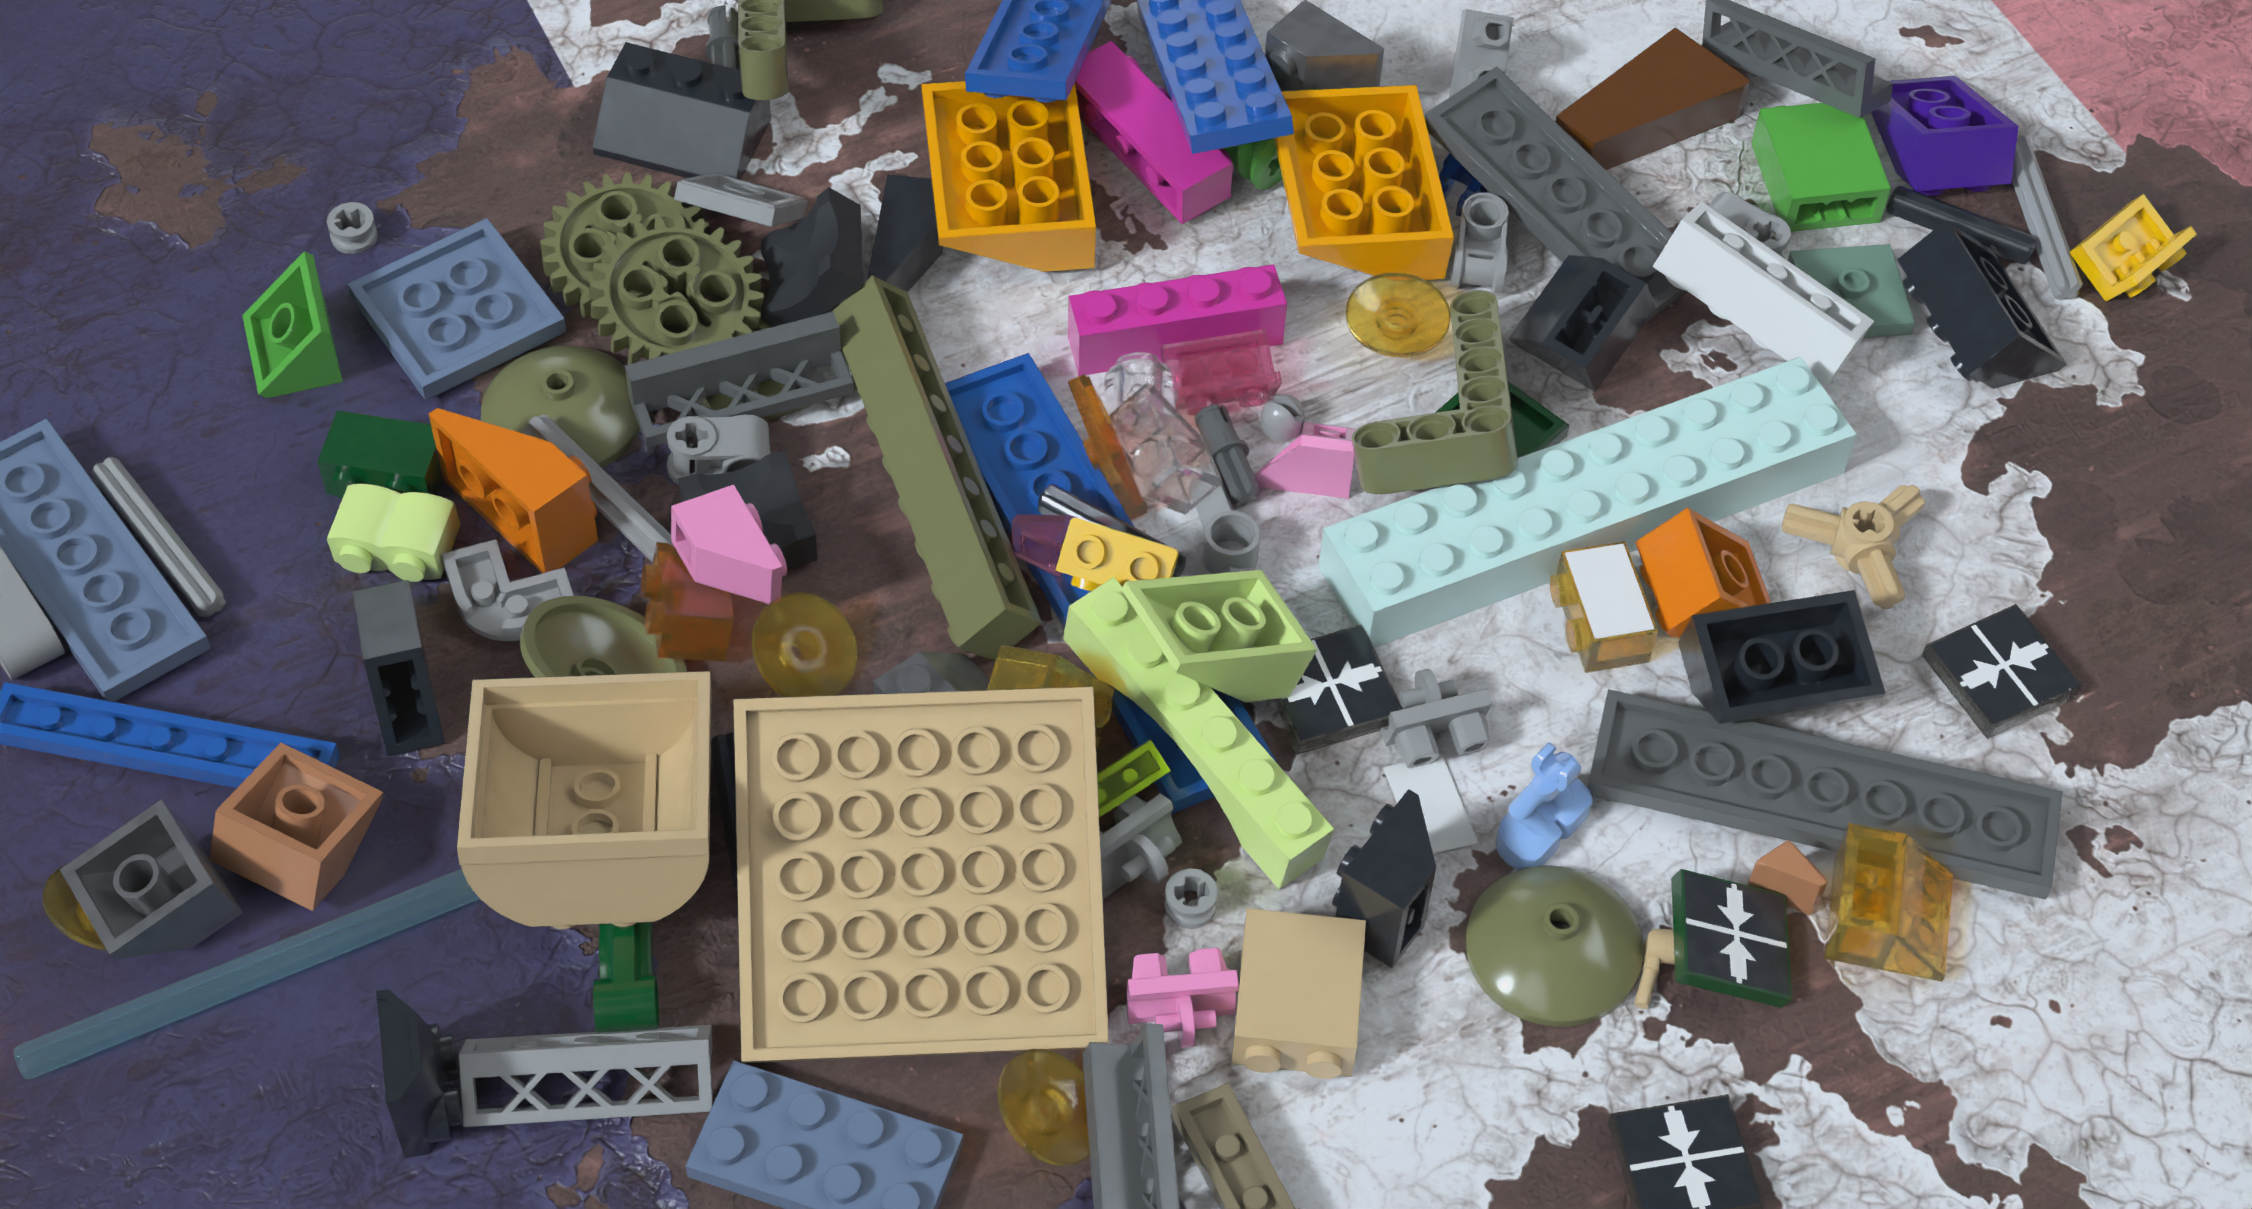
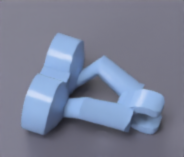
M1550 742L1533 757L1531 767L1535 776L1510 803L1508 807L1509 812L1501 820L1495 843L1497 852L1508 865L1516 870L1544 865L1557 851L1560 839L1569 838L1582 825L1590 813L1593 801L1591 791L1576 778L1581 773V765L1569 753L1562 751L1554 755L1556 747Z

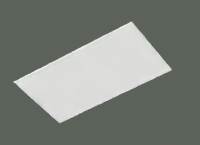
M1442 753L1439 754L1435 761L1410 769L1407 768L1404 762L1383 767L1396 803H1398L1408 789L1419 795L1433 854L1478 844Z

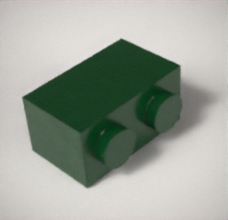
M337 410L317 460L326 495L337 496L340 499H343L347 486L352 484L376 485L391 489L400 494L418 492L438 496L444 480L431 424Z

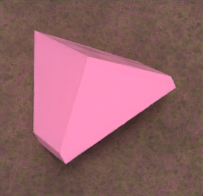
M1304 422L1302 433L1254 474L1259 484L1258 487L1349 499L1355 457L1351 438L1357 428Z

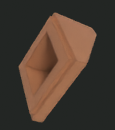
M1787 840L1756 861L1748 886L1786 895V907L1810 916L1816 912L1828 882L1793 842Z

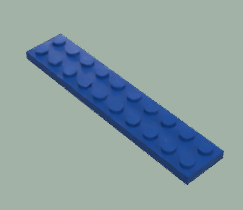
M1029 353L946 382L945 385L996 511L1065 629L1069 606L1091 591L1071 585L1073 576L1056 571L1068 528L1039 513L1038 500L1040 495L1048 485L1055 484L1133 527L1134 525ZM1089 670L1133 748L1135 749L1147 740H1151L1171 770L1154 782L1159 793L1172 801L1173 810L1171 813H1177L1215 797L1195 766L1161 726L1134 701L1114 687L1098 680ZM1211 688L1276 762L1275 757L1241 701Z

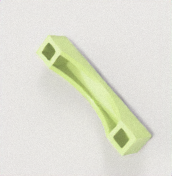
M1114 577L1069 606L1063 640L1098 680L1114 687L1134 701L1175 741L1216 797L1243 849L1280 890L1324 858L1334 828L1211 687L1176 673L1123 593V587Z

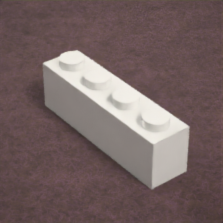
M1702 201L1681 220L1653 265L1656 270L1665 275L1669 283L1676 288L1688 291L1708 305L1713 314L1719 318L1731 321L1751 335L1753 341L1760 347L1774 351L1786 361L1801 357L1819 383L1824 387L1829 384L1845 365L1874 323V320Z

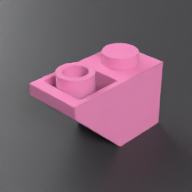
M734 485L671 506V541L695 582L767 604L781 601L782 576L787 574L783 553L776 543L771 545L768 543L762 533V522L757 509L752 503H744Z

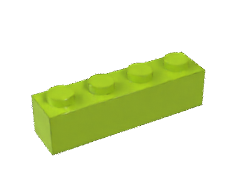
M1147 740L1097 773L1099 817L1171 771L1151 740Z

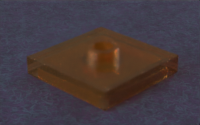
M1086 374L1069 380V387L1089 438L1082 440L1094 470L1102 468L1130 520L1147 513L1146 509H1148V506L1118 430L1093 382Z

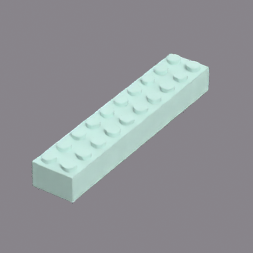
M1798 357L1518 458L1517 467L1513 472L1504 477L1436 487L1323 528L1318 567L1354 628L1362 627L1371 648H1375L1572 575L1565 555L1567 552L1624 544L1627 554L1638 550L1635 543L1637 540L1687 507L1714 522L1844 474L1857 434L1804 360Z

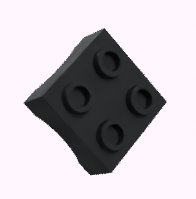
M828 187L817 196L814 207L803 219L789 227L774 230L761 240V254L766 263L770 281L769 294L766 302L762 305V321L775 327L825 314L863 286L860 204Z
M785 451L766 455L759 461L735 471L709 475L696 473L678 478L681 502L734 485L744 503H752L757 509L762 522V533L770 545L776 543L785 558L787 569L818 561L816 534L801 502Z

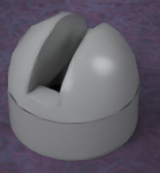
M1276 394L1272 396L1262 409L1261 428L1268 437L1278 441L1292 440L1301 433L1304 423V411L1301 402L1289 394Z

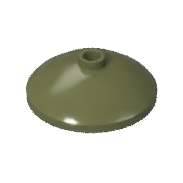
M581 346L548 347L533 351L514 360L492 380L485 392L481 406V421L522 433L534 416L547 415L601 468L610 465L620 458L634 443L640 431L629 399L625 365L604 352Z
M563 596L547 600L530 612L520 634L521 653L534 678L687 672L679 650L661 629L640 614L619 604L599 598Z
M1553 865L1527 867L1499 878L1478 898L1471 911L1466 930L1465 947L1468 963L1473 976L1483 991L1496 1004L1512 1015L1544 1026H1578L1593 1022L1610 1014L1630 995L1637 983L1644 957L1643 936L1639 923L1629 905L1614 889L1590 874L1568 867ZM1560 921L1567 924L1569 928L1558 929L1551 922Z

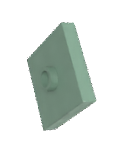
M1890 244L1790 251L1787 261L1874 320V323L1863 338L1911 335L1915 321Z

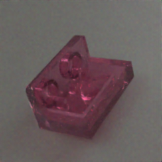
M1266 329L1162 345L1160 350L1172 412L1187 409L1188 415L1196 416L1201 409L1209 405L1239 401V406L1244 408L1260 406L1271 400L1270 396L1276 395L1282 384L1281 373L1274 371Z

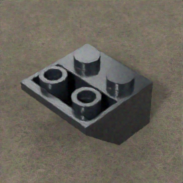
M1568 255L1510 335L1509 340L1526 352L1596 392L1656 307L1648 285L1644 281L1603 258Z
M1410 789L1406 791L1395 806L1388 803L1380 810L1370 828L1371 837L1361 848L1355 844L1345 854L1337 869V875L1341 877V884L1332 900V905L1337 907L1335 917L1366 920L1364 951L1390 968L1394 967L1425 926L1436 872V863L1419 795Z

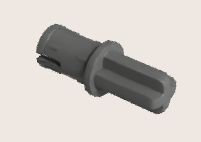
M717 6L710 10L707 17L710 35L705 48L707 58L712 64L740 70L738 12L730 7L729 21H727L726 6Z
M1213 404L1201 409L1195 416V423L1207 445L1209 465L1213 469L1220 471L1235 504L1244 505L1248 501L1256 500L1260 495V490L1246 458L1249 454V447L1237 435L1225 405L1219 407L1218 404Z

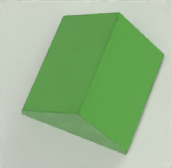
M304 251L242 315L258 395L266 398L343 382L313 254Z

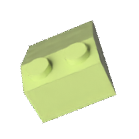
M1262 570L1126 581L1122 588L1123 593L1176 673L1243 702L1290 697L1317 651L1313 642Z

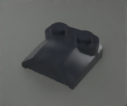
M389 989L376 991L386 1105L404 1157L427 1155L432 1152L439 1141L453 1139V1126L463 1125L459 1089H449L447 1071L458 1070L454 1037L452 1033L442 1035L438 1023L428 1025L416 1011Z

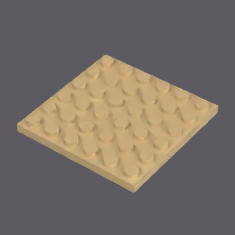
M1093 687L734 699L742 1063L1085 1049L1089 1042L1109 1044Z

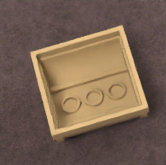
M710 671L473 680L457 852L463 874L477 896L490 908L515 922L530 927L551 926L556 929H569L576 925L609 923L619 927H627L637 922L660 920L682 907L699 889L709 864L712 691Z

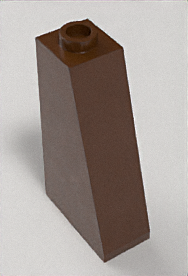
M1675 27L1556 115L1555 122L1605 170L1735 121L1743 114L1751 80Z

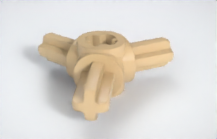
M1900 485L1879 504L1867 501L1858 502L1849 508L1842 507L1840 515L1792 503L1785 510L1782 531L1787 534L1831 545L1830 554L1834 555L1840 566L1853 573L1861 574L1873 604L1880 606L1883 610L1891 609L1895 604L1902 602L1905 597V591L1892 563L1896 556L1894 544L1900 538V528L1924 508L1925 500L1920 495V489L1915 485H1910L1909 487Z

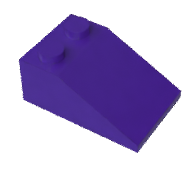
M1956 76L1889 81L1893 83L1891 101L1872 111L1871 114L1896 174L1907 182L1914 191L1924 195H1940L1944 193L1945 189L1964 188L1970 191H1987L1991 189L1992 185L2011 184L2019 128L2017 124Z

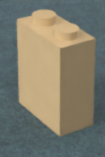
M1246 908L1231 1064L1245 1065L1248 1069L1261 1073H1270L1283 1069L1306 1072L1308 1075L1319 1079H1332L1338 1076L1352 1077L1358 1042L1366 920Z

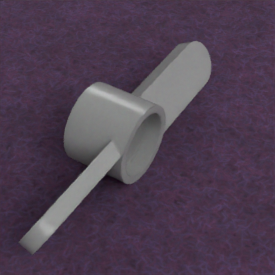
M1200 466L1190 474L1187 486L1205 530L1203 562L1206 569L1211 574L1255 570L1260 542V529L1257 522L1248 514L1233 510L1222 479L1212 467ZM1223 541H1236L1245 545L1246 548L1230 551L1219 547L1217 544Z

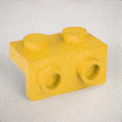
M2142 194L2124 206L2069 253L2106 302L2123 292H2126L2129 298L2149 287L2156 281L2152 272L2157 268L2162 272L2181 260L2187 254L2183 246L2196 236L2197 233L2192 226H2189L2173 234L2146 196Z
M1072 518L1068 526L1056 571L1073 576L1071 585L1088 591H1093L1113 577L1123 587L1126 581L1171 578L1178 560L1179 551L1176 548L1085 519Z

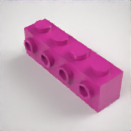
M1112 41L1089 52L1075 80L1079 116L1084 124L1181 224L1188 222L1230 198L1234 166L1227 151L1221 148L1192 154L1169 94L1162 86L1155 85L1141 71L1138 62L1131 55H1125Z
M1275 264L1244 267L1238 270L1207 275H1192L1187 278L1154 283L1145 282L1135 286L1102 291L1092 290L1068 296V340L1078 376L1282 345L1287 302Z

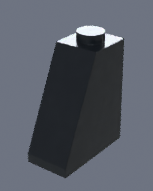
M409 580L352 592L363 661L387 756L445 744Z

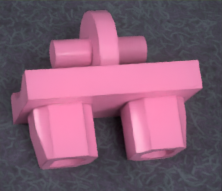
M1219 948L1197 949L1190 953L1188 960L1190 974L1168 976L1165 956L1159 953L1136 955L1134 957L1132 979H1128L1126 1011L1128 1024L1146 1022L1163 1024L1164 1032L1178 1031L1181 1048L1194 1047L1195 1029L1216 1028V1016L1234 1015L1236 1013V991L1239 988L1237 971L1227 969Z

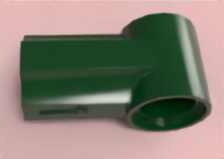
M637 922L627 927H619L611 923L599 924V979H594L593 983L596 1032L658 1029L659 996L657 977L653 975L652 923Z

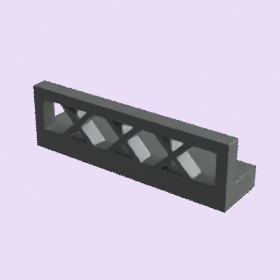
M1706 0L1702 46L1725 63L1858 118L1891 101L1893 83L1874 76L1876 58L1733 1ZM1721 16H1726L1731 21L1721 25Z
M833 312L625 365L629 399L647 448L667 443L668 428L673 422L653 427L648 414L650 411L670 407L682 412L677 420L688 416L734 417L744 414L755 415L761 418L854 393V382L841 353L840 327ZM828 364L832 365L837 379L822 383L804 378L810 369ZM768 380H774L785 385L780 394L769 397L753 392L758 383ZM718 393L733 398V401L727 408L716 411L701 405L707 396ZM692 431L688 432V437L693 436Z
M1145 1023L1131 1045L1089 1042L1082 1056L1094 1209H1179L1163 1024Z

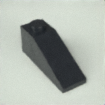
M887 174L867 280L873 275L909 292L942 255L944 246L939 245L932 179Z

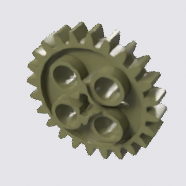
M625 172L622 183L615 185L610 176L606 174L603 175L602 188L596 189L590 182L585 181L583 182L584 196L580 197L568 191L566 193L567 208L556 205L552 207L553 221L544 222L545 239L540 241L545 276H550L553 293L563 291L565 306L569 307L580 301L581 316L586 318L591 314V302L594 300L589 298L590 282L595 281L592 279L594 263H603L601 259L604 245L616 249V234L619 231L633 239L634 223L637 221L650 231L654 230L655 216H660L666 227H674L677 216L682 215L685 228L693 229L696 222L702 219L701 207H689L688 203L674 200V197L672 198L671 182L667 181L658 189L652 188L651 175L647 174L640 185L633 184L630 172ZM622 218V220H616V221H614V220H612V219ZM704 222V233L710 235L709 224ZM590 255H595V256H597V257H594V258H584V257L590 256ZM681 260L668 261L669 264L677 267L688 265ZM631 290L628 292L635 297L649 295L642 290Z
M682 215L677 216L674 227H666L663 219L660 216H655L654 230L650 231L637 221L634 223L633 239L619 231L616 234V249L604 245L601 259L603 263H594L592 279L595 281L590 282L589 298L594 300L591 302V318L600 319L598 335L600 337L613 335L610 349L613 353L627 347L629 349V365L637 363L642 357L649 360L752 333L751 329H758L761 315L758 311L762 310L764 294L758 292L762 277L761 274L751 273L754 264L753 256L738 258L741 249V242L739 240L724 245V229L720 227L711 235L704 233L705 224L703 219H699L693 229L685 228ZM681 260L688 265L677 267L669 264L668 261ZM631 290H642L649 295L635 297L628 292ZM707 295H717L723 298L724 301L711 302L704 297ZM669 325L681 326L686 331L682 333H672L666 330L665 327Z

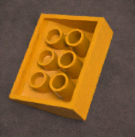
M965 81L921 84L939 245L1042 272L1095 268L1096 223L1075 83L1067 100H1057L1054 102H1039L1032 97L1012 95L1002 98H991L983 93L967 92Z
M1417 86L1282 91V95L1292 115L1294 134L1276 137L1274 141L1298 253L1393 282L1445 279L1454 236Z

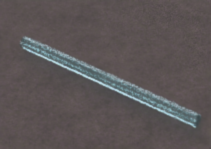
M459 869L17 1045L13 1049L14 1059L21 1075L25 1079H33L480 898L468 884L462 869Z

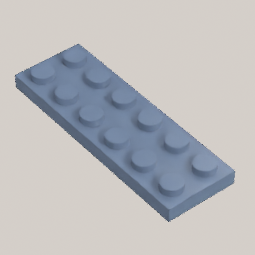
M47 419L0 442V546L47 619L105 701L115 702L211 649L205 633Z

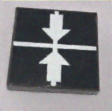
M2017 604L1926 644L1922 653L1925 661L1987 739L2077 698L2083 687Z
M1362 624L1310 639L1317 648V651L1291 696L1273 699L1297 754L1380 731L1382 727L1389 726L1390 712L1403 709Z
M1728 1094L1610 1114L1608 1126L1633 1209H1763L1764 1203Z

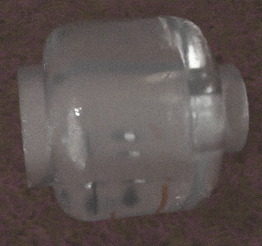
M1141 352L1123 355L1117 359L1116 365L1107 371L1104 377L1106 412L1113 424L1126 428L1127 433L1130 435L1147 436L1156 433L1159 430L1158 426L1172 418L1176 410L1173 375L1170 367L1159 361L1157 356Z

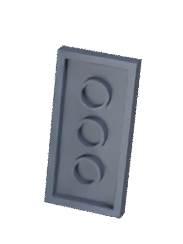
M733 1060L685 1168L689 1178L783 1209H938L963 1148L964 1140L961 1133Z

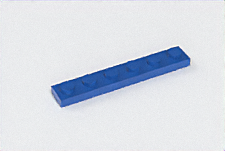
M4 682L0 691V744L233 788H238L280 743L288 745L333 768L336 767L340 757L337 744L328 741Z

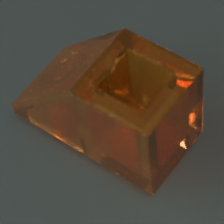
M656 542L652 564H644L642 568L641 596L642 598H650L646 607L645 629L646 634L655 635L657 657L725 661L734 622L730 592L695 582L676 548L668 543Z

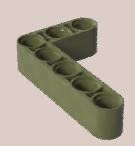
M738 0V45L743 95L754 100H772L783 97L788 93L786 22L870 18L883 12V0Z
M1483 290L1465 292L1456 296L1450 304L1460 409L1375 421L1359 427L1353 433L1351 439L1359 484L1367 493L1375 495L1496 479L1510 474L1517 467L1518 457L1497 298L1491 292Z

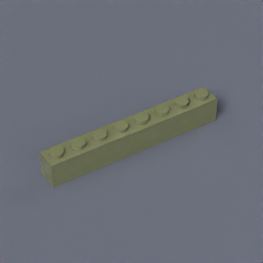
M872 275L863 283L861 288L851 294L832 311L840 327L841 352L845 355L852 373L851 377L854 382V388L860 394L868 414L866 417L867 424L876 435L882 450V463L886 471L892 476L899 494V507L908 518L916 538L914 542L915 548L920 557L925 561L932 580L931 590L936 599L941 603L949 623L948 634L951 640L960 650L966 653H973L996 661L1039 626L1042 621L909 294Z

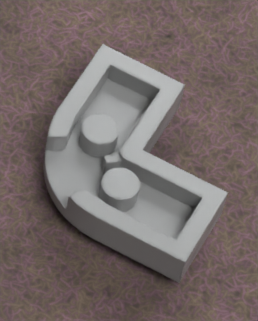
M496 539L442 553L446 573L462 620L471 630L489 639L498 641L520 640L523 625L535 607L553 598L574 596L565 568L510 582Z

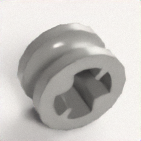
M348 202L333 208L328 214L327 225L332 245L338 251L345 254H357L370 249L375 244L378 234L374 224L373 213L368 206L357 202Z
M1193 868L1180 870L1170 877L1166 883L1164 908L1167 917L1172 923L1181 928L1195 929L1203 927L1212 920L1216 913L1218 888L1214 879L1208 873ZM1185 891L1197 892L1198 906H1185V898H1183Z

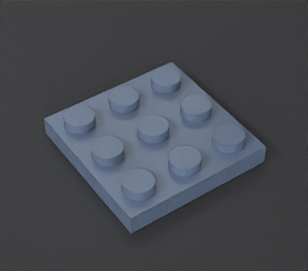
M488 218L347 284L350 298L425 401L567 332L564 317Z

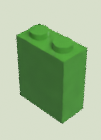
M1824 103L1760 109L1751 145L1776 216L1788 224L1791 232L1881 222L1891 187L1864 116L1858 118Z

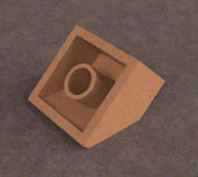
M280 743L216 810L209 860L314 911L344 877L382 801L383 792L288 745Z

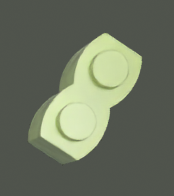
M352 484L347 486L328 534L327 542L334 561L349 571L366 573L369 570H389L397 577L411 582H418L422 579L433 580L441 578L445 568L442 553L451 551L461 524L454 502L446 498L418 492L400 494L391 489L376 485Z

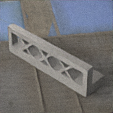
M711 1025L600 1033L582 1032L466 1039L459 1053L464 1127L710 1112L713 1106L711 1072L713 1045ZM697 1064L699 1096L674 1097L657 1083L670 1066ZM643 1067H658L650 1076L641 1069ZM610 1069H625L642 1083L628 1100L612 1101L594 1085ZM596 1070L588 1080L578 1072ZM562 1072L580 1089L566 1104L550 1105L533 1088L546 1073ZM534 1074L527 1083H524L516 1076ZM500 1076L518 1092L504 1108L478 1109L475 1078ZM649 1090L658 1097L641 1099ZM586 1094L596 1101L579 1103ZM524 1098L534 1105L516 1107Z

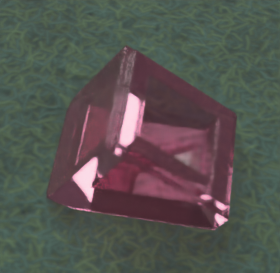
M1016 515L1012 520V550L1014 555L1054 576L1060 577L1062 572L1056 571V566L1068 526L1072 518L1079 517L1071 515Z

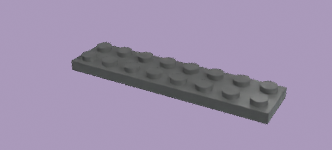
M1608 689L1587 786L1592 796L1789 840L2046 900L2052 889L2063 791L1748 720L1719 724L1708 711Z

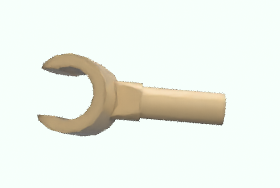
M1670 929L1651 930L1644 943L1643 974L1634 1001V1005L1640 1009L1649 1008L1659 973V964L1675 965L1673 930Z

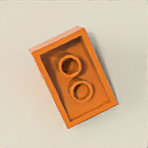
M436 408L429 413L444 481L541 573L560 569L598 542L594 518L597 516V509L591 500L589 489L592 478L580 459L574 455L567 457L552 442L440 408Z

